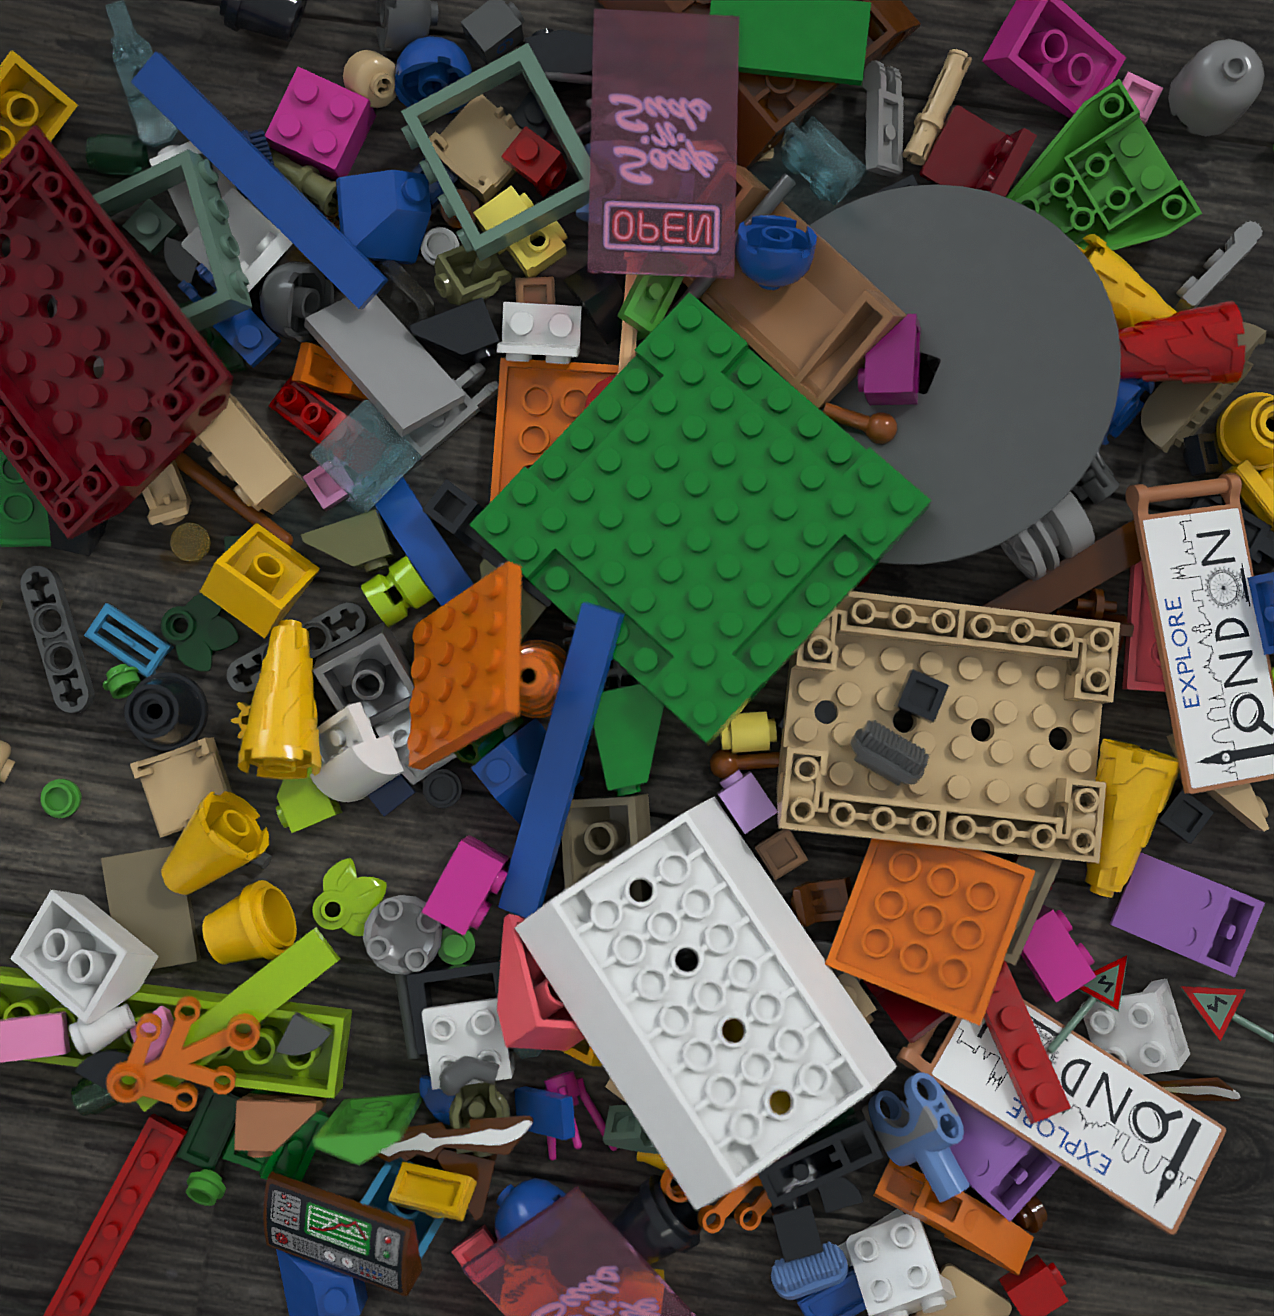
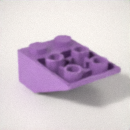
M1140 852L1110 925L1235 977L1265 903Z
M945 1090L944 1092L952 1102L964 1127L963 1139L958 1144L949 1148L969 1184L1010 1222L1061 1164Z

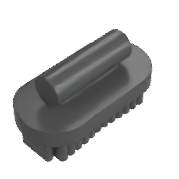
M868 720L864 727L858 729L851 738V747L857 754L854 761L895 785L899 786L901 782L914 785L924 775L929 759V754H925L926 750L924 748L921 749L915 743L912 744L907 739H903L902 736L899 737L894 731L890 732L889 728L882 726L881 723H877L876 720Z

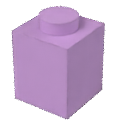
M737 770L720 782L723 789L718 791L717 794L744 834L778 812L750 771L742 775L740 770Z

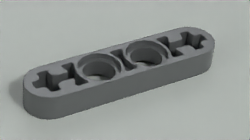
M33 566L23 573L20 585L53 699L57 707L64 712H84L93 704L95 694L62 580L53 569ZM38 575L49 579V584L44 586L45 596L48 599H56V603H46L38 607V602H46L43 592L33 588V584L39 582ZM50 610H56L62 619L61 626L54 632H48L43 626V617ZM62 647L68 648L73 655L72 663L66 669H59L54 663V654ZM78 673V678H70L72 687L82 690L83 696L77 698L78 705L75 702L67 701L66 695L72 692L70 682L60 681L59 676Z
M346 602L302 624V628L308 631L315 627L320 628L326 636L325 643L320 649H310V658H313L314 661L318 656L365 632L369 622L367 612L357 604ZM348 610L351 614L358 613L359 619L355 621L356 629L352 631L349 627H342L335 632L340 638L335 641L333 631L325 621L330 619L332 625H337L345 619L343 614L345 611ZM268 643L230 664L227 670V680L232 689L243 693L255 692L261 671L251 676L252 684L250 686L247 682H239L237 677L242 674L240 669L242 666L246 669H254L261 665L256 658L261 655L263 662V659L266 657Z

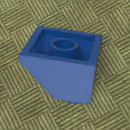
M388 170L337 178L340 232L368 260L402 264L416 263L431 216L429 181L426 175Z
M537 718L503 741L476 765L471 767L493 797L520 825L547 732ZM579 774L577 784L584 779L581 774Z
M276 1249L289 1316L361 1315L368 1300L364 1281Z

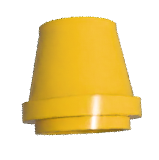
M1263 392L1248 393L1230 402L1221 412L1216 425V437L1221 453L1231 464L1237 465L1248 459L1256 471L1274 467V432L1269 431L1266 426L1268 418L1274 420V395Z
M260 880L245 886L240 895L206 915L203 920L202 931L206 947L211 956L218 963L226 965L259 958L274 960L294 944L297 927L293 909L284 893L269 882Z

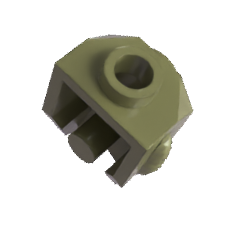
M463 245L437 255L434 264L436 271L434 283L438 293L443 298H447L450 304L461 306L483 297L484 301L487 300L502 285L511 281L513 277L502 266L496 253L480 261L474 249L467 253Z
M496 1081L494 1085L483 1082L468 1084L460 1088V1092L455 1095L449 1108L451 1129L470 1128V1119L510 1117L509 1104L505 1097H503V1094L498 1092ZM456 1149L457 1154L472 1152L477 1157H487L494 1154Z

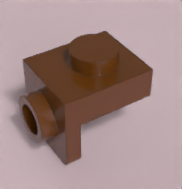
M850 877L810 881L793 888L791 909L802 927L810 926L816 922L842 920L852 893Z

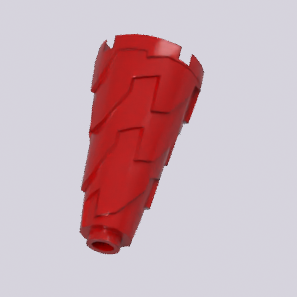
M1233 301L1179 311L1169 317L1142 321L1133 327L1118 330L1121 351L1120 379L1139 378L1144 382L1182 381L1183 384L1237 383L1242 376L1246 345H1238L1237 335L1245 334L1240 310Z

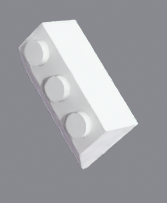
M51 890L10 959L85 1024H92L139 991L159 956L84 895Z

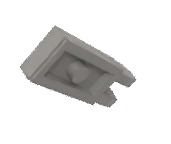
M875 60L866 66L863 74V88L867 91L865 113L866 170L891 178L903 173L902 81H900L902 77L899 69L892 66H887L886 68L883 63Z
M1250 220L1242 224L1226 242L1225 252L1219 248L1202 266L1207 272L1199 280L1192 276L1177 291L1176 294L1181 299L1173 308L1175 311L1179 312L1196 308L1239 264L1263 236L1262 227L1259 226V223L1257 224L1256 221L1252 222Z
M481 363L473 365L457 380L452 379L466 394L462 404L401 437L421 461L480 411V407L497 395L499 384L496 381L487 384L472 399L464 391V389L471 386L484 374L486 369Z

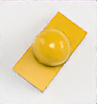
M1248 459L1233 465L1223 474L1236 473L1239 475L1242 482L1240 498L1254 516L1271 525V530L1274 532V467H1268L1258 473Z
M402 1162L388 1201L395 1206L425 1212L436 1219L450 1218L463 1221L477 1182L470 1176Z

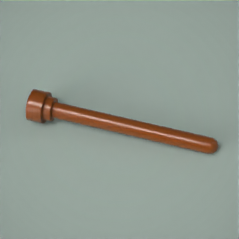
M149 420L140 427L141 436L145 440L151 435L152 426ZM182 452L175 459L177 467L249 523L254 525L257 522L288 546L293 544L291 534L261 511L258 512L252 505L250 507L247 506L236 492Z

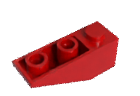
M291 375L268 406L365 479L388 447L309 387L293 381V376Z

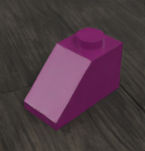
M907 314L866 353L865 368H859L858 390L859 392H864L870 406L918 405L921 326L917 314Z

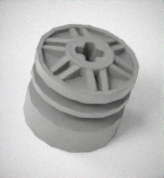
M1069 492L1047 515L1022 533L1000 545L1017 568L1027 578L1036 581L1046 575V568L1053 570L1059 566L1060 559L1057 552L1070 559L1093 545L1095 535L1085 511L1075 496Z

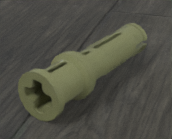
M269 147L274 166L308 200L318 205L322 213L331 216L338 211L336 181L331 182L322 177L319 170L312 165L301 166Z

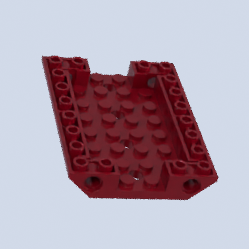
M33 125L0 162V449L68 539H72L123 512L227 408L233 377L38 126ZM9 237L11 240V252L5 257L2 253V244ZM55 297L57 300V313L51 318L47 306L49 300ZM100 357L104 362V373L100 378H97L94 374L93 366ZM146 418L152 426L151 435L147 440L140 433V425Z

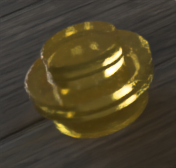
M184 523L173 531L170 545L173 553L179 559L195 562L206 556L210 549L211 540L204 527L196 523Z

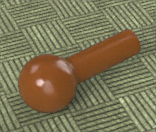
M827 402L824 407L823 413L834 422L865 431L867 437L873 443L886 444L897 433L896 420L888 413L878 412L868 416Z
M719 749L710 759V768L713 774L721 779H725L737 770L779 767L780 751L738 755L737 753H732L731 749Z

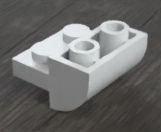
M361 702L347 705L317 727V730H319L322 764L320 773L316 776L310 774V777L318 789L328 797L340 802L361 800L405 771L389 735L376 738L371 722L366 716Z

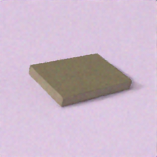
M175 845L101 858L110 917L159 956L152 969L201 960L190 894L182 895L168 889L161 873L162 867Z

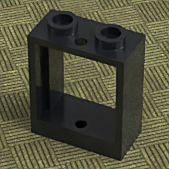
M501 956L466 961L459 965L445 964L425 967L421 971L406 975L418 1055L427 1054L422 1011L424 1008L433 1007L429 982L493 973L496 998H498Z

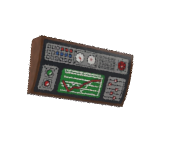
M272 1171L267 1177L263 1210L264 1233L267 1246L408 1297L422 1272L417 1235L413 1221Z

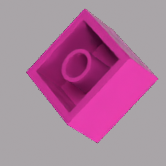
M297 67L265 136L268 144L274 150L302 166L312 165L319 170L320 174L336 181L339 177L348 176L376 118L373 107H370L369 99L303 68Z
M471 835L466 836L457 846L422 913L462 935H465L471 927L478 930L492 906L490 902L486 901L490 892L497 894L505 883L509 869L505 865L510 857Z

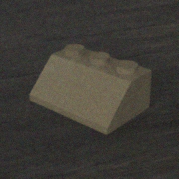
M648 793L572 799L561 838L565 891L651 835ZM636 880L630 884L629 893L633 900L646 902L652 896V888L648 882Z

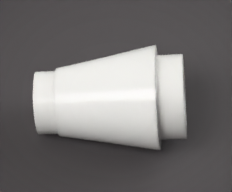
M125 1004L113 1008L92 1024H85L77 1018V1022L71 1024L69 1030L72 1040L81 1055L89 1052L95 1054L129 1031V1029L135 1027L136 1022L131 1009Z

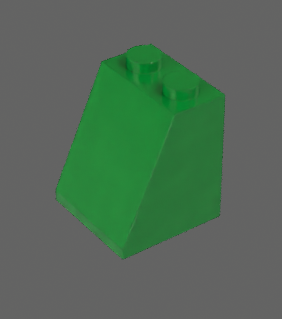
M641 684L602 692L593 724L607 790L616 789L618 796L640 792V784L648 782L664 705Z

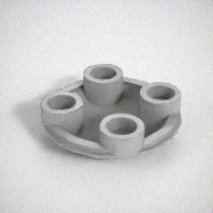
M398 895L385 899L372 909L365 922L363 941L367 954L376 966L389 973L407 975L423 970L433 961L441 947L442 928L440 922L422 913L426 902L415 896Z

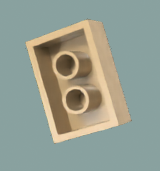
M231 393L227 408L193 441L197 446L201 445L207 452H212V455L208 457L210 463L222 476L227 475L230 480L238 483L233 488L236 494L247 506L250 507L252 505L258 512L264 509L274 515L308 486L304 478Z

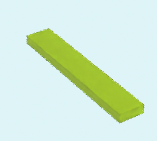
M315 927L199 1017L195 1023L191 1024L183 1047L227 1028L230 1019L241 1013L253 1015L261 1022L340 960L339 956ZM239 1024L236 1029L240 1033H246L251 1027L248 1024ZM226 1048L192 1063L204 1066ZM169 1074L154 1079L175 1088L185 1081V1079ZM132 1076L121 1078L125 1084H134L136 1082ZM146 1096L136 1100L144 1112L159 1101Z

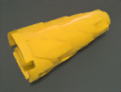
M1089 234L1082 238L1089 246L1084 250L1079 246L1077 247L1090 261L1103 283L1112 304L1118 330L1133 327L1142 321L1169 317L1177 313L1123 258L1106 246L1107 242L1095 234Z
M281 620L278 622V626L271 629L266 657L262 662L259 681L251 702L248 723L238 755V768L249 774L250 764L258 766V777L271 779L307 778V769L309 767L312 768L314 776L321 771L322 757L320 756L319 730H317V707L313 696V658H310L309 632L307 629L302 628V623L299 621Z
M1102 739L1096 781L1106 782L1100 860L1099 863L1087 862L1085 881L1091 884L1089 889L1091 892L1112 898L1114 892L1122 891L1123 886L1134 870L1142 847L1144 848L1150 839L1159 813L1165 809L1177 775L1180 773L1178 758L1152 749L1150 751L1141 749L1138 745L1112 739Z

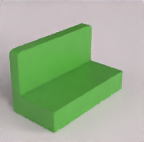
M647 255L617 317L638 330L637 340L646 338L664 319L688 270L687 266L671 255Z

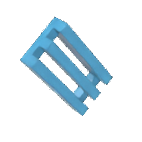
M105 603L84 634L85 637L130 667H136L139 670L137 672L146 678L156 674L155 671L165 661L164 657L166 654L170 653L173 649V646L108 603ZM110 615L159 649L156 653L108 622L106 620L107 617ZM102 627L151 661L147 666L97 632Z

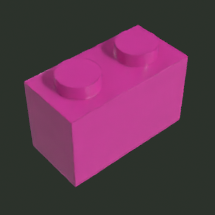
M1043 905L1023 948L1021 957L1046 996L1057 1003L1096 978L1090 965L1094 964V960L1082 943L1076 945L1068 932L1073 930L1063 912L1061 910L1055 912L1052 908Z

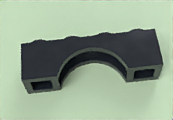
M446 479L422 511L496 568L507 562L470 526V523L484 508ZM521 575V587L551 610L555 605Z

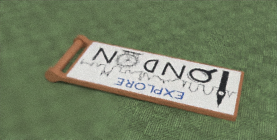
M1236 473L1221 474L1217 479L1146 487L1144 484L1130 485L1126 490V502L1133 513L1180 773L1183 789L1186 794L1274 779V682L1269 654L1264 655L1248 577L1254 576L1240 504L1242 482ZM1215 494H1220L1225 502V505L1148 514L1149 503Z
M1024 999L1026 1008L1071 1106L1070 1109L1037 1123L1030 1124L984 1017L980 1026L956 1017L931 1063L925 1061L921 1054L937 1026L914 1043H909L907 1048H901L896 1057L900 1063L918 1073L929 1074L943 1089L1169 1235L1176 1234L1226 1133L1224 1126L1073 1030L1053 1054L1048 1053L1047 1047L1065 1025Z

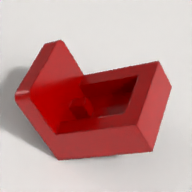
M526 126L501 155L503 161L534 184L536 191L543 197L550 189H556L566 174L567 166L562 153Z

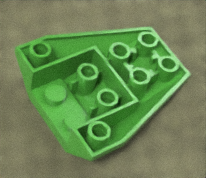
M1120 79L1086 100L1006 197L1034 210L1052 222L1083 250L1089 244L1082 238L1089 234H1095L1107 242L1106 246L1114 251L1166 237L1202 214L1182 179L1178 181L1141 121L1140 111Z

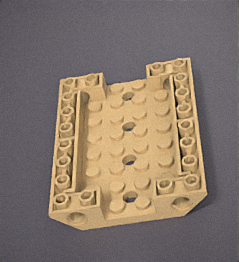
M852 591L790 657L776 787L778 828L1099 863L1106 782L1096 781L1102 704L1112 703L1114 700L1120 623ZM914 669L948 684V690L935 722L929 723L911 715L913 725L908 732H899L894 727L893 717L899 711L894 705L909 670ZM821 701H829L836 708V717L829 724H823L815 717V707ZM977 719L985 720L990 727L988 738L982 742L976 740L971 733V726ZM868 720H876L877 723H881L882 726L889 728L890 732L894 731L899 737L902 736L903 739L911 741L912 744L915 743L921 749L924 748L926 750L925 754H929V759L922 778L914 785L901 782L897 786L854 761L857 754L851 747V738L856 731L863 728ZM1056 727L1062 729L1067 736L1066 745L1061 750L1054 749L1049 743V734Z

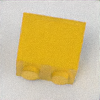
M256 522L215 561L200 592L265 639L271 632V629L285 618L317 575L320 568Z

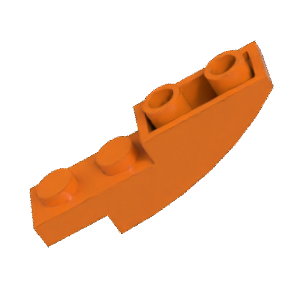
M889 1159L873 1194L874 1197L944 1233L945 1238L1017 1276L1021 1271L1034 1239L1033 1236L1012 1221L1009 1222L1003 1215L963 1191L950 1199L939 1202L923 1173L909 1166H898L891 1159Z

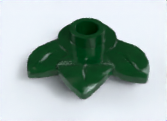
M203 594L194 596L185 607L177 606L169 609L161 620V632L167 641L176 645L177 655L182 663L194 670L209 672L212 667V650L219 651L229 648L239 640V634L232 623L218 616L222 608ZM180 619H185L188 623V628L184 633H179L176 629V624Z

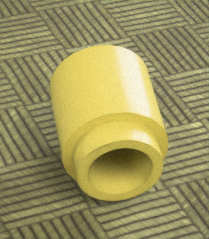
M766 711L739 713L720 733L722 750L731 749L732 753L770 750V742H777L775 718L768 719Z

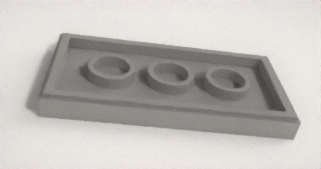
M377 295L373 297L364 309H358L346 297L305 318L304 327L401 437L464 402L466 394Z

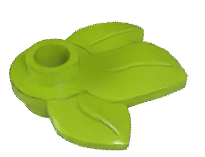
M351 858L341 860L331 867L323 878V893L314 901L312 907L313 918L324 929L336 930L342 928L352 936H363L365 922L372 909L382 901L387 884L385 881L375 877L357 878L353 860ZM334 902L339 905L340 913L337 917L332 918L326 915L325 906L328 903Z

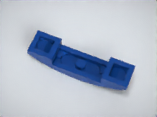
M402 474L369 494L392 534L441 606L474 585V582L464 570L430 517L422 511V504Z

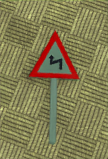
M1124 956L1093 971L1096 978L1077 989L1088 995L1089 998L1047 1047L1048 1053L1053 1054L1097 1001L1119 1012L1128 956Z
M1180 986L1219 1042H1221L1230 1021L1233 1020L1274 1043V1034L1235 1013L1246 991L1245 989Z

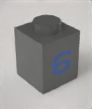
M488 0L461 21L466 40L486 65L501 58L524 40L522 23L525 21L513 2L506 4L504 0Z

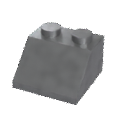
M384 622L318 656L312 670L338 712L347 705L361 702L364 712L371 722V726L408 708L412 691L415 687L407 657L391 629Z

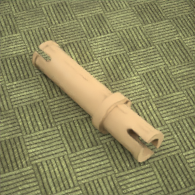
M952 49L948 52L944 66L929 95L922 113L917 114L914 120L915 128L903 151V157L907 158V161L912 164L924 165L934 141L945 124L944 121L972 62V58L967 57L968 54L962 50Z

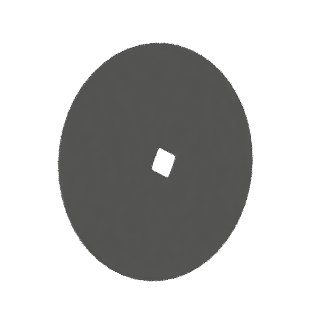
M918 185L886 190L841 206L812 223L810 227L906 315L917 314L921 326L920 353L940 359V364L928 393H918V405L870 406L864 392H859L858 375L828 402L868 416L878 412H885L893 416L897 423V433L886 444L873 443L869 440L865 431L835 423L866 450L869 447L931 499L929 509L879 562L920 565L946 562L974 555L1022 533L1047 515L1073 489L1097 455L1110 426L1120 384L1121 351L1116 319L1103 283L1087 257L1056 225L1034 210L1012 199L988 191L963 186ZM749 346V349L752 352H754L759 358H761L766 364H768L751 346Z

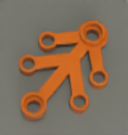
M183 997L176 1004L174 1011L175 1022L161 1057L144 1065L150 1044L158 1039L163 1027L162 1020L158 1015L153 1013L144 1014L137 1022L135 1029L137 1037L128 1060L116 1064L108 1074L106 1081L107 1090L115 1100L122 1103H130L142 1096L172 1104L178 1111H190L195 1107L198 1098V1090L193 1084L181 1083L175 1088L154 1079L169 1074L211 1087L217 1094L223 1095L231 1092L236 1081V1073L231 1067L219 1066L216 1069H211L192 1062L228 1046L238 1051H246L253 1048L259 1040V1021L253 1015L247 1013L235 1015L228 1022L227 1028L183 1047L191 1024L198 1020L201 1011V1004L195 997ZM191 1006L194 1008L195 1013L187 1016L180 1011V1008ZM152 1023L156 1026L157 1030L148 1033L142 1029V1025ZM239 1024H248L251 1030L248 1033H240L236 1027ZM222 1075L227 1076L230 1082L222 1085L216 1081V1078ZM123 1076H132L136 1082L134 1084H125L121 1078ZM180 1093H188L192 1096V1099L184 1102L178 1098V1095Z
M669 1168L666 1169L660 1182L664 1194L675 1202L689 1200L679 1184L675 1187L670 1186L674 1176ZM755 1174L734 1190L723 1195L714 1206L706 1205L702 1207L697 1216L698 1224L708 1233H717L724 1226L725 1219L736 1208L734 1212L736 1223L747 1231L756 1229L761 1222V1217L772 1206L765 1189L752 1204L747 1202L739 1206L738 1204L755 1186H763L758 1174ZM752 1211L751 1219L748 1222H744L745 1213ZM715 1213V1221L707 1225L706 1220L708 1216Z

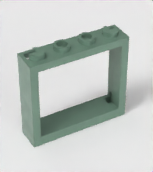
M528 43L401 111L407 123L406 126L401 128L412 150L420 147L425 157V160L419 162L430 184L438 181L444 194L437 198L447 217L450 219L456 215L462 229L456 231L466 252L468 253L474 249L480 261L605 195L602 179ZM522 73L580 181L480 234L423 126Z
M187 149L93 195V197L111 219V216L186 181L217 288V293L181 309L197 331H201L252 308V303L247 289V285L250 283L242 272L238 258L240 248L231 233L228 223L229 210L221 198L218 188V173L214 172L209 159Z

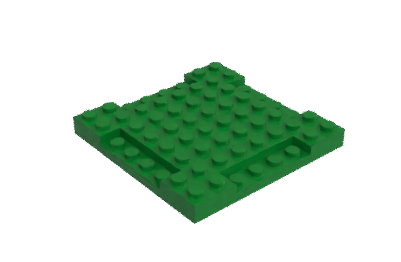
M689 292L635 349L636 356L529 469L525 466L470 523V526L506 561L521 566V575L575 624H577L583 602H589L624 614L612 658L709 746L929 509L931 499L870 447L866 450L752 352L746 340Z

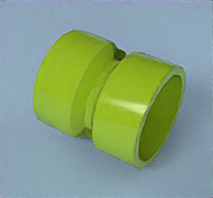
M407 555L389 566V574L387 576L377 574L361 585V589L369 603L389 628L408 616V608L419 609L435 598ZM393 585H395L403 597L396 602L388 591Z

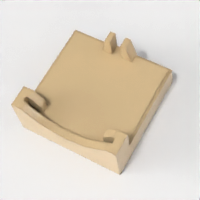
M481 94L472 99L440 135L435 131L429 139L441 162L459 177L460 182L486 204L516 173L515 170L503 161L501 155L522 129L516 125L511 114L506 115L502 106L497 108Z
M214 737L203 738L175 750L130 764L134 778L141 779L160 838L184 830L199 803L208 793L215 791L214 795H220L224 791L232 792Z

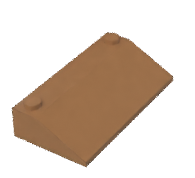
M729 162L724 163L696 202L699 204H722L721 248L739 228V224L746 220L770 191L748 169ZM783 201L770 214L797 220L796 228L805 233L807 226L810 227ZM814 231L817 241L813 261L808 272L799 281L780 287L777 290L761 288L758 283L752 281L742 272L735 256L700 299L729 327L746 340L748 345L788 383L821 410L826 405V402L828 403L858 375L859 368H865L866 353L890 332L906 314ZM671 255L688 267L682 280L687 287L692 284L708 265L703 261L702 256ZM706 256L707 260L711 261L714 258Z

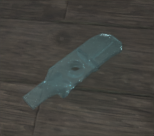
M124 0L108 4L105 7L115 37L111 38L114 48L112 54L113 61L129 102L142 143L152 147L168 143L173 140L178 129L131 83L133 73L137 69H141L153 55L151 46L135 32Z

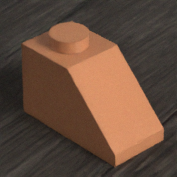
M248 1093L236 1101L234 1150L248 1151V1156L250 1157L271 1156L272 1152H275L288 1142L326 1105V1098L306 1095Z

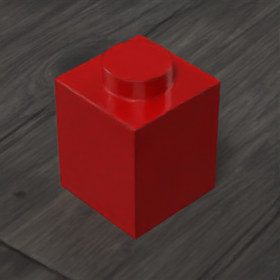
M1038 1254L1023 1263L1018 1276L1008 1272L998 1279L1021 1316H1046L1069 1301L1061 1287L1067 1284L1053 1262L1046 1266Z

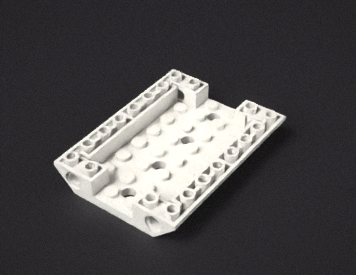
M715 796L684 812L550 900L515 927V930L695 1210L743 1184L873 1091L897 1067L831 968L825 965V959ZM636 880L648 882L652 888L651 898L646 902L633 900L629 893V887L632 882ZM687 948L696 954L698 963L692 972H683L676 966L675 955L680 949ZM729 1018L737 1019L744 1028V1035L737 1043H730L722 1036V1025ZM779 1089L787 1092L791 1099V1106L783 1115L775 1114L769 1107L770 1095Z

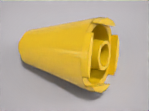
M215 791L210 792L201 800L162 867V877L168 889L175 893L189 895L257 859L264 853L269 845L268 830L265 827L261 831L256 822L260 815L246 800L227 791L220 795H214Z

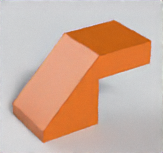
M301 342L292 377L293 381L322 392L372 404L323 347L309 342Z

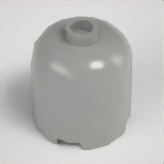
M1233 39L1218 40L1199 50L1180 70L1171 83L1168 100L1172 115H1177L1180 121L1188 126L1187 131L1202 136L1221 134L1242 117L1260 94L1264 81L1263 63L1256 51L1242 41Z

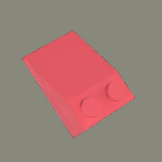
M508 914L504 917L497 1000V1012L506 1048L567 1051L584 1040L585 1037L515 930V927L526 918Z

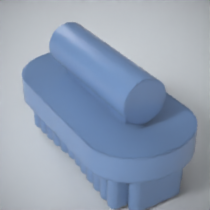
M828 1241L826 1244H822L824 1252L785 1262L784 1258L775 1260V1265L772 1266L771 1280L776 1292L786 1300H795L840 1284L848 1273V1263L843 1251L836 1244H831Z

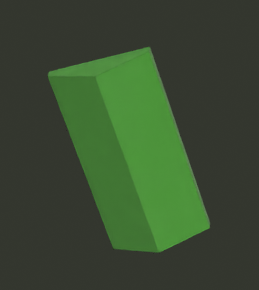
M420 1093L344 1099L314 1137V1147L360 1165L402 1138L422 1102V1097Z

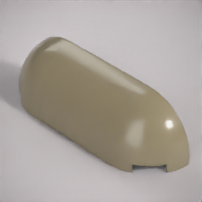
M1243 322L1245 334L1237 336L1238 345H1246L1245 363L1242 376L1237 383L1183 384L1182 381H1163L1146 400L1141 412V425L1149 441L1165 453L1168 452L1169 447L1173 444L1181 448L1185 444L1183 438L1194 435L1252 369L1254 364L1248 360L1258 344H1264L1266 330L1254 324Z

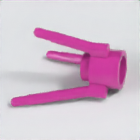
M568 1071L544 1080L545 1091L572 1096L573 1106L579 1104L577 1097L579 1095L601 1135L604 1136L606 1124L586 1091L583 1078L576 1079L574 1071ZM575 1120V1137L572 1138L574 1147L580 1149L582 1143ZM547 1136L549 1159L554 1161L556 1159V1138ZM609 1146L612 1151L617 1150V1147Z

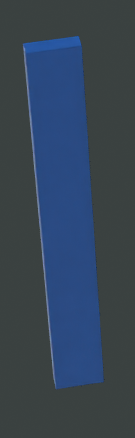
M157 51L153 53L132 79L131 83L358 309H364L389 280L162 53Z
M583 602L509 865L508 875L498 908L524 918H528L543 905L624 617L622 613L589 602Z

